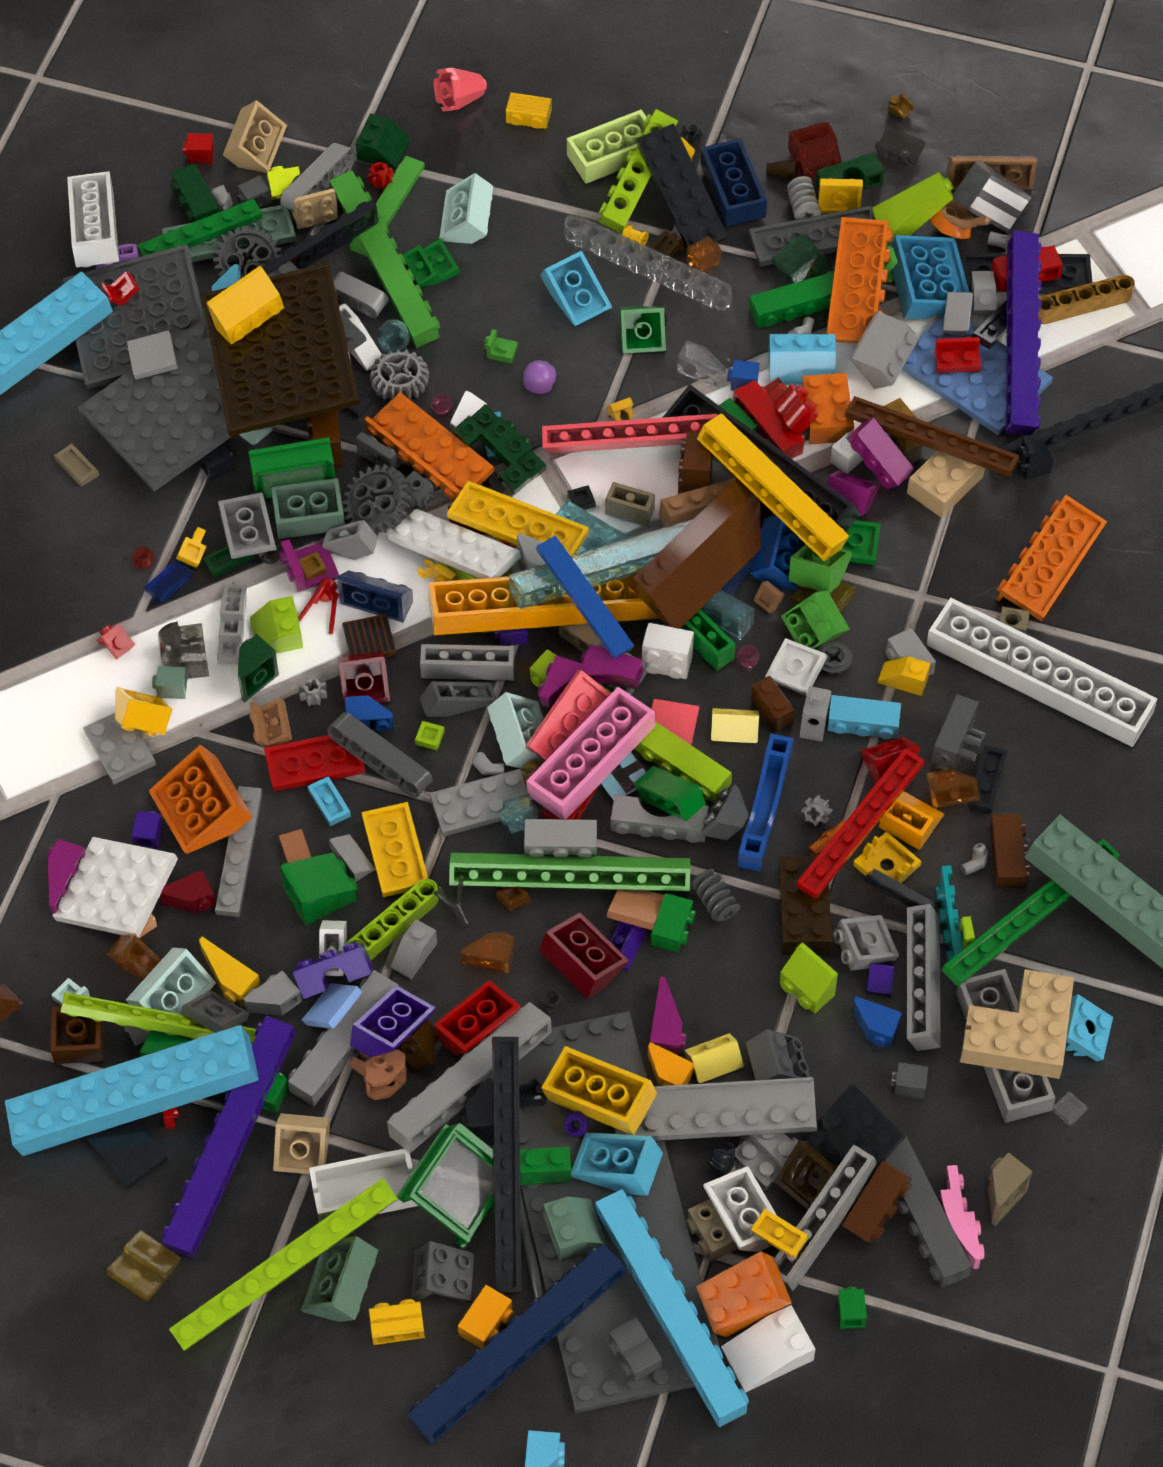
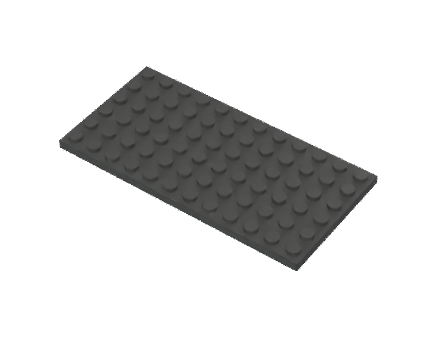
M289 261L267 274V276L271 277L299 269ZM341 312L350 353L366 342L367 339ZM206 318L172 341L178 369L135 380L133 370L131 369L78 407L80 413L154 492L232 437L229 436Z

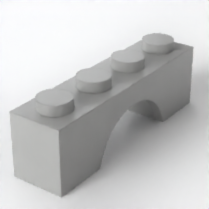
M614 795L611 831L619 834H639L643 837L657 836L667 840L682 839L691 843L705 842V836L700 832L705 825L703 820L708 815L709 806H703L689 820L684 821L674 815L658 817L649 814L642 808L637 797Z

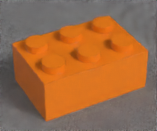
M847 373L803 376L802 386L809 392L808 397L817 405L816 410L818 412V417L808 427L809 445L836 443L846 433L854 430V420L845 417V411L851 402Z
M761 1251L696 1286L713 1333L726 1338L792 1303L774 1257Z

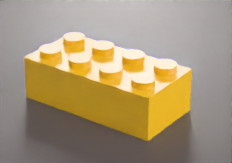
M566 1046L541 1087L548 1101L572 1111L581 1112L589 1118L630 1135H635L657 1095L651 1080Z

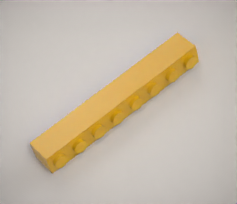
M721 413L703 425L697 439L824 562L842 549L849 535L740 432L731 421Z

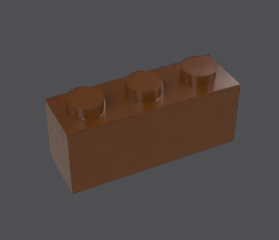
M992 814L990 836L995 888H1024L1026 879H1030V865L1025 863L1024 858L1028 852V845L1023 843V837H1026V824L1021 823V814Z
M882 1160L842 1226L866 1242H873L874 1239L877 1241L885 1230L883 1224L886 1219H891L898 1209L896 1203L901 1196L904 1198L911 1189L912 1184L909 1182L912 1177L889 1162Z

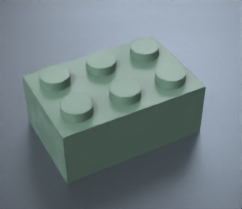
M338 478L271 487L278 539L326 533L328 529L345 525Z

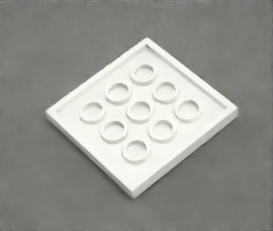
M92 837L85 851L86 855L81 859L77 867L78 871L75 877L71 878L67 886L68 890L65 896L61 898L57 906L58 910L56 914H53V917L59 922L139 939L178 858L174 853Z

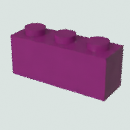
M875 418L862 422L846 438L851 448L860 455L866 467L872 470L879 483L887 490L899 486L914 470L913 466Z

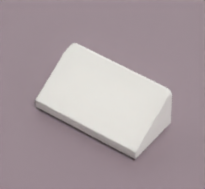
M465 391L450 422V432L453 433V429L466 417L472 416L483 405H487V403L471 392Z

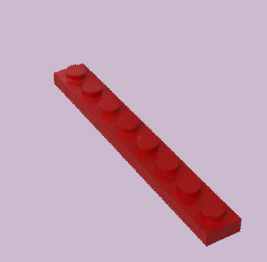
M905 748L800 877L796 887L817 899L921 770L925 760Z

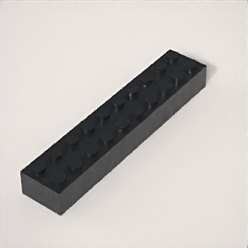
M689 384L662 417L719 415L722 413L845 532L861 515L853 503L691 384ZM713 455V461H715L717 464H719L721 467H723L725 470H727L729 473L735 476L726 466H724Z

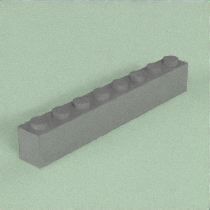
M532 1003L526 1004L509 1020L497 1027L490 1036L481 1040L479 1045L471 1052L465 1053L461 1060L453 1067L446 1069L443 1075L435 1082H431L421 1094L412 1098L402 1110L394 1113L389 1121H387L389 1137L409 1153L414 1151L462 1110L487 1078H492V1037H519L520 1060L552 1033L551 1018Z

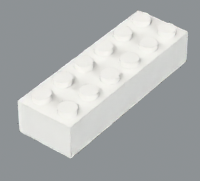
M110 171L67 177L71 241L76 267H90L92 265L119 262L114 193Z

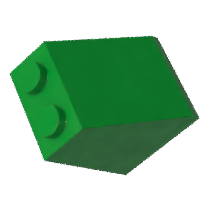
M334 853L289 862L280 866L283 888L305 926L357 901V884L352 877L348 878L345 873L347 869L342 859L337 860Z

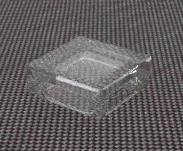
M1069 1091L1053 1106L1052 1111L1071 1127L1087 1111L1088 1107Z

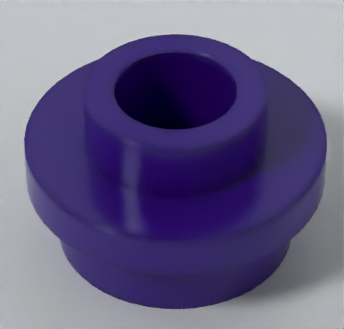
M575 1111L565 1117L564 1128L570 1136L579 1137L588 1130V1119L583 1113ZM575 1119L580 1122L579 1128L574 1126Z

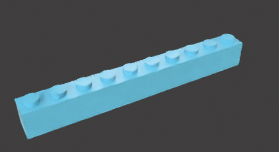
M623 1189L595 1202V1212L718 1427H721L746 1414L747 1403H749L748 1397L742 1388L738 1389L734 1382L736 1377L729 1366L725 1367L721 1360L723 1359V1354L718 1345L713 1346L709 1337L711 1335L706 1324H701L696 1317L698 1312L692 1301L688 1302L684 1294L686 1292L680 1280L676 1281L674 1279L670 1262L667 1258L663 1260L659 1253L661 1248L655 1237L651 1238L647 1232L649 1228L645 1219L642 1216L638 1217L633 1198L630 1195L626 1196Z

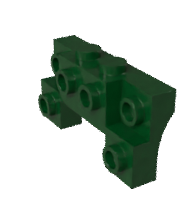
M485 404L472 416L469 415L453 429V435L459 436L468 447L473 446L481 438V441L508 467L499 475V480L501 483L505 482L511 488V493L516 495L529 482L540 476L546 470L547 465L531 450V442L524 435L520 436L515 431L516 428L511 421H505L501 416L498 417Z

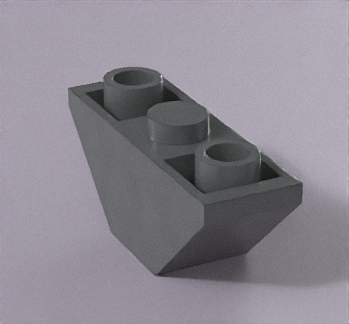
M736 785L729 790L723 789L716 797L718 801L709 809L711 813L703 820L705 825L700 832L703 836L728 840L744 826L749 814L740 790Z

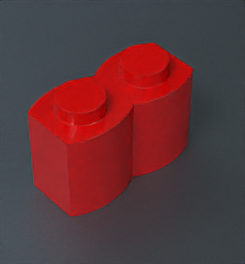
M791 383L774 404L783 416L787 426L791 430L802 434L818 417L817 405L809 399V392L803 386H796Z

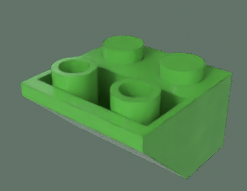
M828 590L814 593L781 616L795 642L815 650L850 630Z

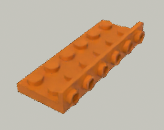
M841 217L827 334H835L836 342L858 344L876 312L883 313V310H879L880 302L884 303L885 290L882 289V283L887 282L888 269H884L885 262H889L890 249H887V243L892 242L893 229H889V221Z
M401 392L373 419L368 416L364 418L367 426L365 429L374 438L377 436L381 439V443L384 446L391 447L396 451L397 456L406 463L408 461L412 464V468L419 475L424 474L434 484V487L437 488L439 486L443 489L444 494L452 501L457 498L467 481L481 485L495 471L494 466Z
M1067 495L1064 496L1061 502L1059 500L1055 501L1049 510L1053 513L1052 516H1045L1039 525L1042 531L1040 533L1035 531L1029 540V543L1032 544L1031 547L1023 549L1018 557L1021 562L1019 565L1013 564L1007 573L1011 577L1008 581L1003 579L997 588V591L1000 592L996 598L997 601L1000 602L1002 597H1005L1021 609L1030 611L1029 614L1040 621L1043 620L1107 523L1106 520Z

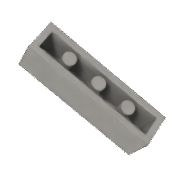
M421 644V678L514 681V646Z

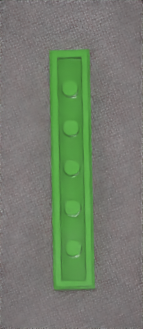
M405 156L392 177L393 182L388 183L376 202L381 216L379 221L381 223L385 222L387 227L425 168V162ZM355 237L350 244V250L367 256L358 237Z

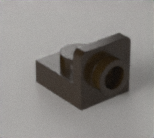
M667 230L648 247L664 264L679 249L682 252L686 250L681 245L684 241L675 232L671 235Z

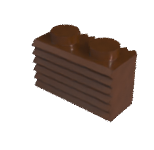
M767 676L753 683L751 701L754 702L756 708H759L758 711L761 712V715H764L763 718L766 719L773 732L777 733L792 725L795 718V709L773 678Z

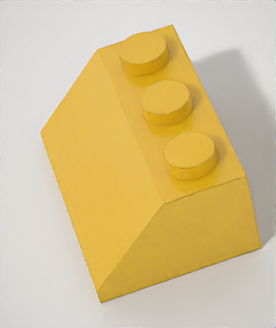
M261 266L206 302L216 330L231 345L284 309L280 294Z

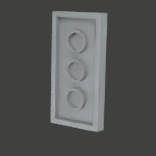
M520 769L430 793V799L443 837L534 812V807L528 796L527 787Z

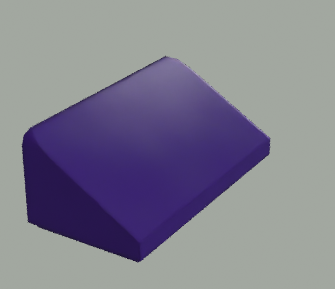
M619 921L610 942L629 960L628 964L623 968V970H629L647 932L645 928Z

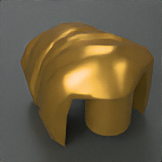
M903 93L900 94L899 98L897 96L890 98L888 111L902 119L914 109L913 104Z

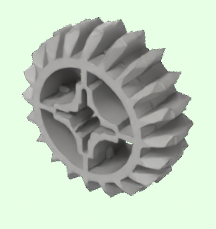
M397 349L395 353L389 350L388 355L381 354L380 359H375L370 374L373 390H376L377 396L382 395L384 401L389 398L391 401L399 392L409 400H411V397L418 399L419 393L424 394L429 378L426 362H423L422 356L417 357L415 352L409 354L407 349L404 352H400ZM383 377H388L389 381H386Z

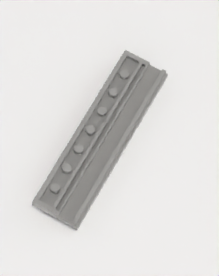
M814 1078L655 1086L657 1095L635 1135L652 1136L655 1141L817 1131ZM615 1128V1134L630 1135Z

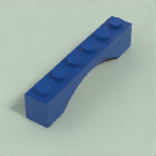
M770 734L754 804L739 850L738 867L758 872L762 870L792 755L794 738Z

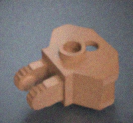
M398 1049L373 1057L360 1052L359 1054L364 1061L354 1057L349 1062L351 1067L363 1076L364 1082H366L367 1096L373 1100L390 1098L406 1083L405 1053ZM391 1082L395 1083L393 1086H388Z

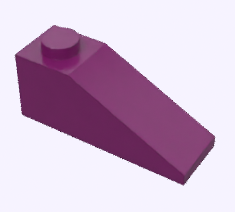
M60 839L57 840L54 846L50 847L47 854L49 906L52 916L54 913L56 914L57 906L61 898L65 896L71 878L75 877L78 871L77 867L81 859L86 855L84 847Z
M660 976L650 1042L679 1056L680 1048H685L687 1034L682 1033L683 1023L666 978Z

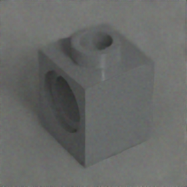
M261 176L238 185L239 195H237L239 204L254 199L258 207L262 208L272 203L270 189Z

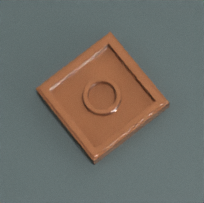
M618 889L608 909L607 918L653 930L665 895L648 890Z

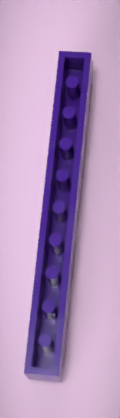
M1013 230L1007 241L1006 434L1029 436L1034 434L1036 429H1039L1041 418L1038 416V409L1041 404V397L1038 396V390L1041 385V378L1038 377V370L1041 366V358L1038 357V351L1041 347V338H1038V332L1041 328V319H1038V313L1041 309V300L1038 299L1041 281L1038 280V275L1041 271L1039 255L1042 244L1039 242V234Z
M268 1016L265 1017L263 1023L259 1022L255 1030L256 1039L252 1045L259 1081L227 1091L224 1098L226 1104L222 1111H218L214 1120V1125L216 1126L212 1134L209 1133L205 1138L203 1145L205 1150L202 1156H198L193 1166L194 1174L191 1179L186 1180L182 1191L184 1193L182 1200L177 1202L173 1208L172 1216L174 1217L171 1224H167L162 1232L161 1239H163L162 1242L166 1249L194 1259L265 1103V1099L296 1035L294 1026Z

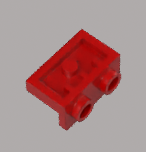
M980 338L937 339L934 350L937 373L981 371Z

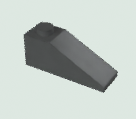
M431 681L420 697L426 717H448L489 706L497 699L492 684L483 682Z

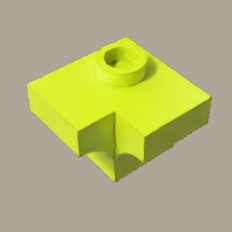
M283 166L270 168L271 171L267 172V181L272 200L280 199L283 192L300 176L299 166L283 169Z

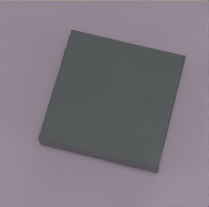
M212 990L184 1004L181 1010L182 1014L215 1033L236 1027L248 1020L249 1016L248 1011Z

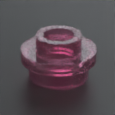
M437 394L431 401V409L436 414L443 415L452 410L453 402L446 394Z
M745 645L738 650L737 661L740 665L753 667L759 662L760 654L754 646Z

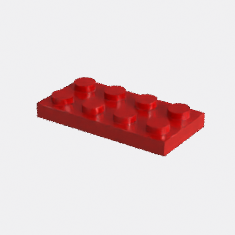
M329 735L264 748L273 792L311 785L328 776L330 780L366 773L364 763L333 741Z

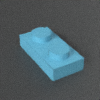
M329 776L308 786V792L329 826L351 817L350 810Z

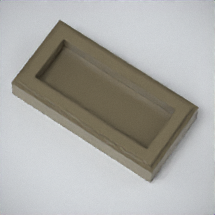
M70 444L54 455L55 460L81 487L99 476L98 470L73 444Z

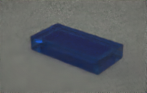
M176 559L145 586V591L162 604L193 576V571Z

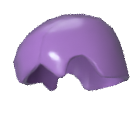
M541 360L530 362L523 374L525 389L537 394L551 391L554 382H556L557 375L554 366Z

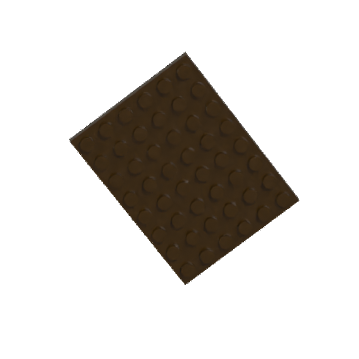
M329 262L269 277L280 294L284 309L232 345L216 330L206 303L227 288L202 293L229 436L360 405Z

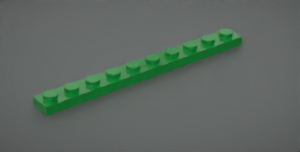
M1102 839L1097 843L1118 860L1120 854L1106 840ZM1053 880L1049 881L947 962L941 970L957 987L961 986L1071 898L1072 895Z

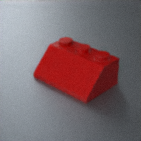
M488 980L437 1021L434 1027L442 1045L454 1055L465 1054L520 1010L521 1006Z

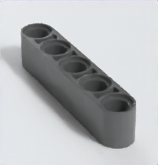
M342 713L327 729L328 735L333 741L413 798H417L433 780L428 770L349 713Z

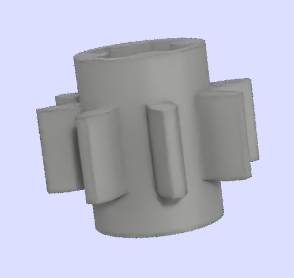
M318 677L306 678L304 685L299 684L300 700H306L308 706L320 705L322 698H327V691H325L327 689L326 683H320Z
M817 795L814 801L810 797L805 801L807 806L801 810V812L805 813V821L813 822L814 826H817L820 820L824 824L829 820L827 815L833 812L829 808V800L825 801L821 799L820 795Z

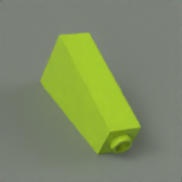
M938 172L873 207L876 220L889 221V229H893L892 241L895 235L910 236L953 199L951 192L953 185L948 177L944 178Z

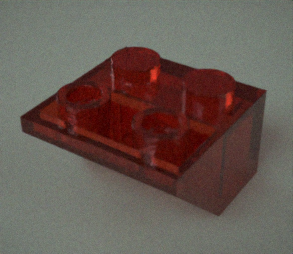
M829 121L789 132L788 150L794 161H797L798 169L802 176H815L817 170L842 162L837 138Z

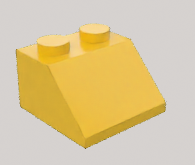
M116 687L115 720L121 725L122 729L128 731L140 729L143 730L144 734L156 736L157 733L165 735L173 708L159 696Z

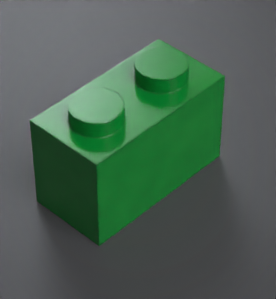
M665 893L651 933L652 946L679 953L681 945H686L689 931L686 930L688 924H693L696 911L693 910L692 900Z
M569 1147L520 1149V1185L570 1183L571 1161Z

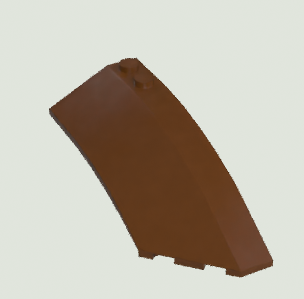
M736 478L643 567L627 585L666 626L680 629L761 549L760 499Z

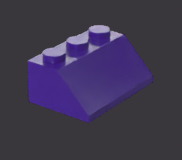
M395 985L353 1024L350 1046L369 1057L393 1052L435 1012L436 1007Z

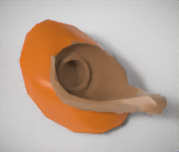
M953 199L930 218L931 223L941 233L958 239L970 238L972 227L989 225L991 221L987 216L972 217L966 208Z

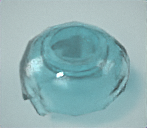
M389 319L380 327L382 336L378 341L384 351L388 353L390 350L392 353H395L397 349L402 351L408 346L410 333L405 323L398 319Z

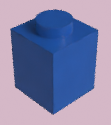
M734 360L733 368H728L727 381L731 382L730 391H734L754 380L758 382L760 363Z

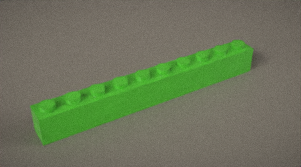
M352 170L329 180L344 213H350L360 203L368 202L372 199L368 191L364 193L363 188L365 187L360 176L356 177ZM377 209V212H378V220H379V219H381V216H380V213H379V211H378V209ZM379 221L378 224L357 237L415 347L418 348L440 338L437 329L441 327L436 316L431 317L430 312L432 310L428 301L422 300L423 293L419 285H414L412 282L415 279L411 270L405 269V259L402 253L397 254L396 250L398 247L393 237L389 239L388 234L390 233L385 222L381 223Z
M451 853L449 885L690 891L691 866L690 858L614 856L580 858L573 855H568L564 858L544 855L536 858L525 854Z

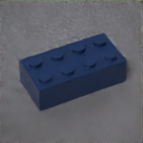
M742 139L701 147L700 165L725 226L765 218L767 199Z

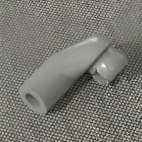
M805 317L802 326L791 329L788 334H811L814 319Z
M477 752L474 755L473 764L481 774L499 775L504 773V763H491L483 752Z
M978 843L973 847L972 860L961 865L964 875L971 874L986 866L988 850L985 844Z

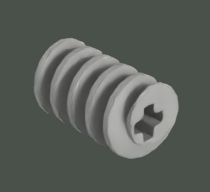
M801 176L793 179L787 186V192L795 220L821 215L811 178Z

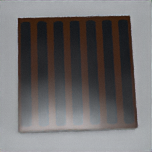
M387 613L342 623L349 655L383 651L385 657L397 655Z

